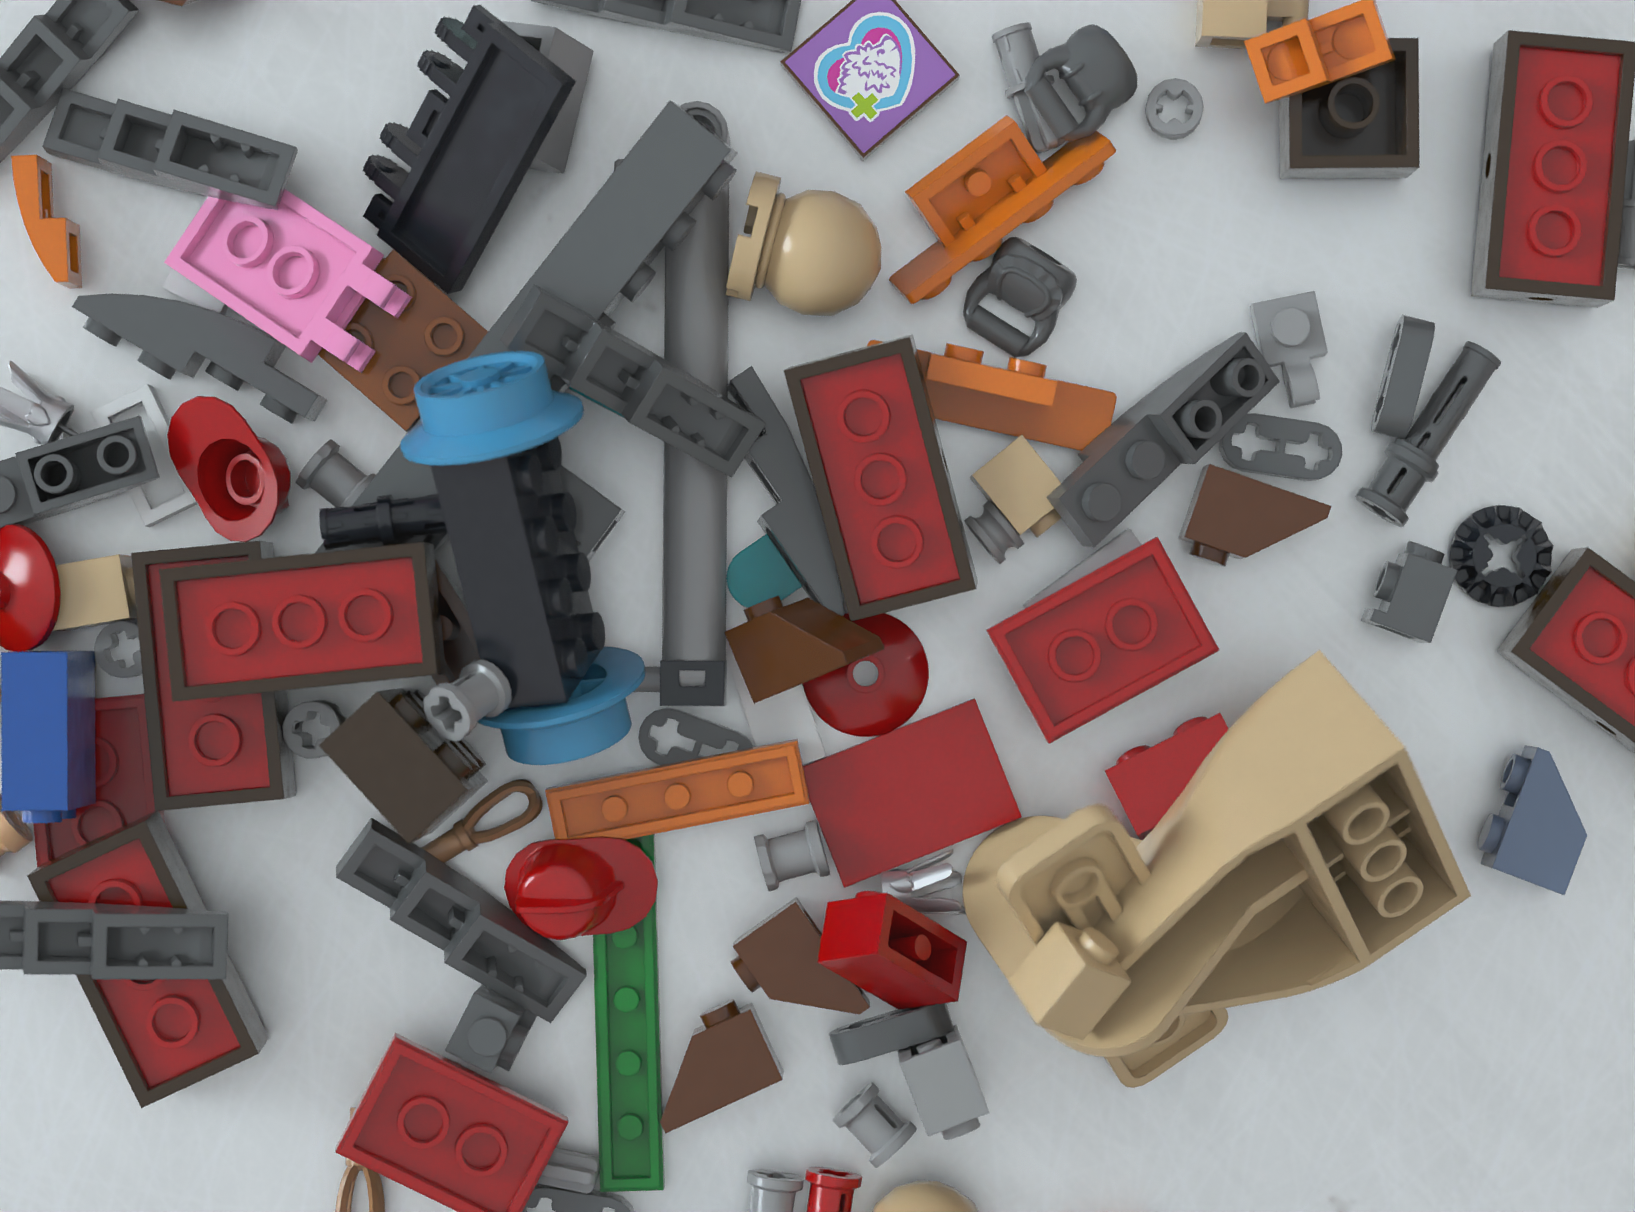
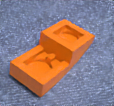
M1360 0L1313 19L1304 18L1244 41L1266 104L1344 79L1395 60L1375 0Z
M38 155L11 156L18 205L35 251L56 283L69 289L82 288L80 225L65 217L54 218L52 164Z

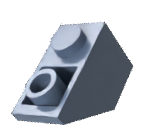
M1525 745L1521 756L1513 754L1504 770L1500 789L1507 791L1499 815L1491 813L1482 828L1478 849L1484 851V855L1480 864L1565 895L1587 838V833L1551 753L1539 747Z

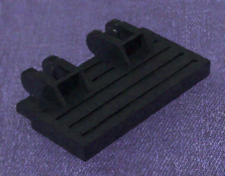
M474 5L465 23L458 21L456 18L444 16L435 28L434 33L437 34L436 37L440 38L441 42L446 43V46L467 62L464 69L457 63L452 62V59L447 58L446 55L434 52L433 50L423 51L417 63V67L420 68L419 71H422L423 75L428 76L433 83L446 92L449 98L445 97L437 89L429 90L409 129L401 124L389 122L385 124L379 139L382 140L381 143H384L386 147L391 149V152L411 167L410 172L408 173L402 167L397 166V163H394L391 159L379 156L378 154L369 156L363 167V171L369 177V180L374 181L375 185L395 200L392 202L382 193L375 194L363 217L379 229L377 236L447 294L462 291L576 83V80L482 5Z

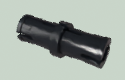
M438 494L396 500L393 499L392 495H383L377 497V502L350 507L323 508L319 511L320 532L322 539H325L323 543L325 550L382 542L383 546L399 545V540L448 533Z

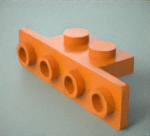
M1006 115L905 191L938 241L891 275L889 281L910 304L937 296L948 287L952 280L951 276L971 261H980L992 255L1001 246L1004 236L1020 224L1030 223L1044 216L1053 206V200L1072 185L1086 183L1097 176L1104 168V161L1115 154V147L1108 138L1095 131L1091 136L1068 142L1042 162L1017 123Z
M871 340L867 346L882 343V341ZM946 343L944 355L917 349L935 419L1016 437L1023 435L1025 439L1080 451L1106 428L1111 426L1117 400L1115 393L1045 377L1047 365L1009 357L1007 369L982 363L984 351Z

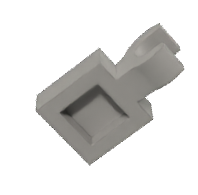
M1315 291L1252 303L1250 312L1258 350L1270 367L1281 365L1290 408L1315 404L1316 400L1320 399V394L1310 359L1323 357L1328 353Z

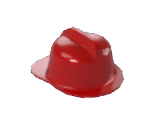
M197 396L180 405L171 417L167 434L169 455L179 476L199 504L205 518L215 532L230 541L248 542L263 535L273 523L275 515L282 513L289 507L288 495L291 489V471L287 458L275 444L265 438L256 436L247 421L231 404L217 397Z
M603 836L548 839L530 843L515 854L506 869L504 890L510 908L522 923L545 938L566 940L578 936L611 934L630 929L647 916L655 903L658 879L652 861L639 847L624 839Z

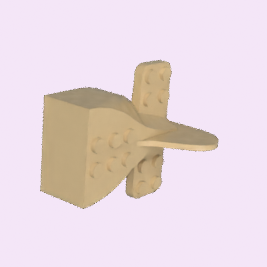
M1320 650L1287 673L1229 728L1204 759L1183 792L1144 840L1130 837L1111 809L1102 804L1089 805L1071 813L1065 820L1052 816L1025 817L1001 826L981 842L970 858L963 880V903L969 923L1007 980L1010 979L1056 921L1082 931L1087 927L1094 928L1114 943L1119 952L1115 958L1132 981L1083 1041L1047 1028L1044 1029L1056 1040L1076 1051L1104 1057L1120 1082L1126 1087L1131 1088L1143 1086L1214 1039L1227 1024L1228 1012L1226 1008L1290 997L1346 978L1363 970L1471 896L1405 746Z

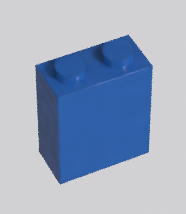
M94 651L1 652L2 811H22V823L62 822V819L76 818V808L96 803Z

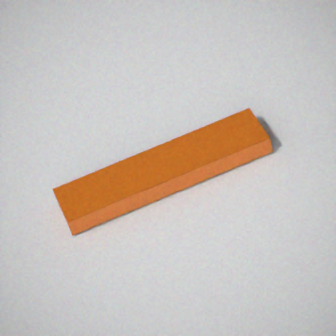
M798 739L547 787L545 790L555 839L603 836L626 840L810 804Z

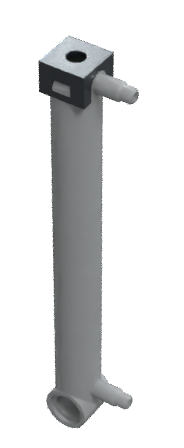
M700 101L681 105L684 110L700 123H705L712 127L716 135L730 146L731 141L727 122L718 109L709 103ZM617 159L614 162V171L623 159ZM729 183L714 200L704 195L689 214L697 221L695 226L674 251L665 246L664 359L727 398L729 296L725 294L729 275ZM664 442L662 660L660 661V667H645V678L634 692H660V706H726L727 661L726 636L724 632L726 631L727 475Z

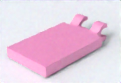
M284 189L278 210L208 196L164 262L312 363L323 347L361 373L376 351L346 332L345 328L365 298L397 319L412 298L374 272L384 256L381 252L286 189Z

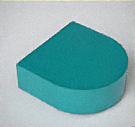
M767 534L739 552L732 559L727 570L729 592L739 604L746 608L778 595L782 601L802 587Z

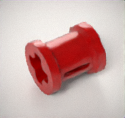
M809 1167V1169H806L805 1180L811 1183L806 1212H851L854 1189L861 1187L862 1176L850 1171L833 1168Z

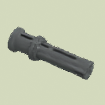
M1470 341L1465 343L1463 351L1437 390L1432 394L1404 440L1396 439L1394 443L1391 442L1385 450L1388 457L1369 487L1360 488L1355 495L1356 499L1363 506L1396 526L1404 527L1409 519L1405 512L1425 482H1433L1439 474L1437 471L1439 465L1436 459L1461 421L1468 414L1469 409L1493 372L1501 364V361L1494 354L1476 343ZM1465 384L1440 423L1436 425L1435 423L1460 385ZM1428 439L1423 449L1420 450L1419 447L1423 441ZM1402 475H1404V477L1396 487L1395 491L1392 494H1389L1395 486V484L1397 483V481L1399 480V478Z

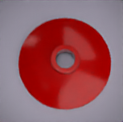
M9 524L0 528V646L13 652L30 651L42 645L49 638L56 625L61 602L60 579L54 558L42 538L26 526Z
M845 613L843 617L850 620L849 613ZM886 613L852 621L879 636L885 648L884 650L803 683L806 697L816 714L829 726L845 734L871 737L893 731L914 715L926 694L929 668L924 648L918 637L906 624ZM870 661L877 667L878 678L872 685L861 686L854 680L853 670L859 662Z

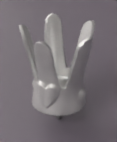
M10 361L8 367L12 372V382L31 400L0 387V417H2L0 418V425L28 433L33 437L35 443L43 445L57 441L63 432L70 436L77 435V432L67 427L74 410V405L67 403L65 398L61 396L54 397L50 395L18 365Z
M953 848L910 869H895L881 873L883 893L891 894L922 914H966L965 908L955 899L920 898L954 887L961 882V874L953 871L951 864L946 863L930 867L950 857L954 852Z

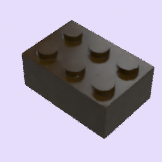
M403 688L377 691L318 746L406 842L410 844L433 833L482 788L488 780L479 772L486 765L485 761L464 738L461 741H450L443 738L428 722L424 712L425 695L418 689L412 693L410 690L406 692Z

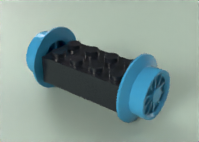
M497 352L464 359L441 367L427 374L415 384L414 394L422 422L402 438L400 448L407 460L431 465L480 660H486L498 667L507 678L511 688L509 707L496 717L484 716L477 722L484 726L499 728L507 756L513 761L522 764H559L601 752L619 742L630 731L632 722L626 697L634 692L643 682L646 669L644 661L638 654L622 648L604 647L605 627L603 619L598 612H593L588 592L591 584L590 564L585 553H579L574 535L577 520L575 502L569 492H564L559 473L562 463V450L558 436L571 429L581 420L584 414L582 401L575 395L552 391L545 359L541 354L535 352Z

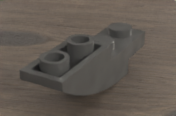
M112 293L78 296L72 306L88 316L83 326L84 329L117 347L121 338L126 339L143 350L137 361L171 380L176 370L194 378L205 358H207L211 362L205 370L206 373L239 391L244 381L265 393L260 402L261 406L293 424L298 414L315 422L327 402V399L274 368L286 348L284 344L245 323L213 310L177 300L147 295Z
M1246 332L1235 334L1163 382L1099 434L1078 454L1083 463L1051 492L1047 499L1082 546L1096 547L1179 465L1196 464L1280 382L1248 334Z
M136 416L15 453L16 456L1 460L0 528L9 524L24 526L111 497L160 478L142 417Z

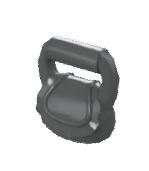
M1091 24L1076 30L1065 44L1053 47L1039 56L1025 78L1024 91L1057 139L1075 141L1091 136L1104 124L1111 110L1120 107L1134 95L1137 89V73L1133 63L1117 40L1107 30L1098 25ZM1052 69L1058 70L1059 78L1064 79L1078 99V105L1084 107L1086 116L1080 124H1078L1044 75L1045 72Z
M1010 237L997 249L991 266L975 279L967 291L963 309L966 327L1013 357L1029 356L1048 341L1056 326L1060 308L1067 303L1075 290L1076 275L1068 267L1021 238ZM991 293L996 295L998 300H1004L1013 308L1023 312L1025 317H1031L1035 321L1031 337L978 305L979 302Z

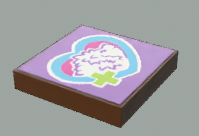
M896 0L850 1L780 61L784 70L863 161L960 77L959 73Z

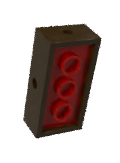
M1508 30L1494 43L1471 296L1594 308L1601 307L1615 300L1635 80V42Z
M913 334L785 369L786 382L850 621L975 590L978 579Z
M251 541L131 553L155 811L279 800L296 796L293 754L283 738V723L286 715L289 713L287 690L172 702L159 569L273 558L274 550L273 543Z
M419 542L159 569L172 702L446 674L434 546L431 543Z
M1589 547L1571 549L1496 652L1635 753V581Z
M154 811L51 859L27 875L39 901L98 903L207 910L159 811ZM228 952L226 979H92L91 974H75L141 1108L259 1054L269 1039Z

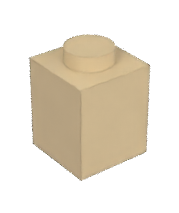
M1023 435L1019 436L970 476L972 482L985 498L1000 511L1019 536L1027 529H1030L1036 537H1039L1061 519L1047 499V496L1061 482Z
M118 554L56 565L60 579L61 602L54 631H70L137 619L132 558L130 555Z
M1057 921L1008 980L1038 1026L1082 1041L1132 981L1115 958L1119 953L1118 949L1107 936L1091 927H1087L1082 931Z

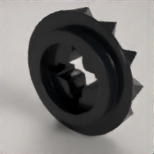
M1490 506L1471 514L1459 526L1450 547L1451 568L1458 570L1455 576L1458 585L1472 599L1495 607L1515 606L1537 595L1547 577L1552 573L1551 560L1554 545L1548 539L1542 522L1523 511L1520 507ZM1485 534L1490 540H1495L1500 545L1517 541L1519 538L1522 539V542L1517 545L1518 550L1512 556L1513 561L1517 565L1515 568L1521 574L1520 576L1515 572H1510L1505 567L1488 571L1485 575L1481 573L1489 566L1487 562L1493 557L1492 550L1488 547L1490 543L1483 537Z

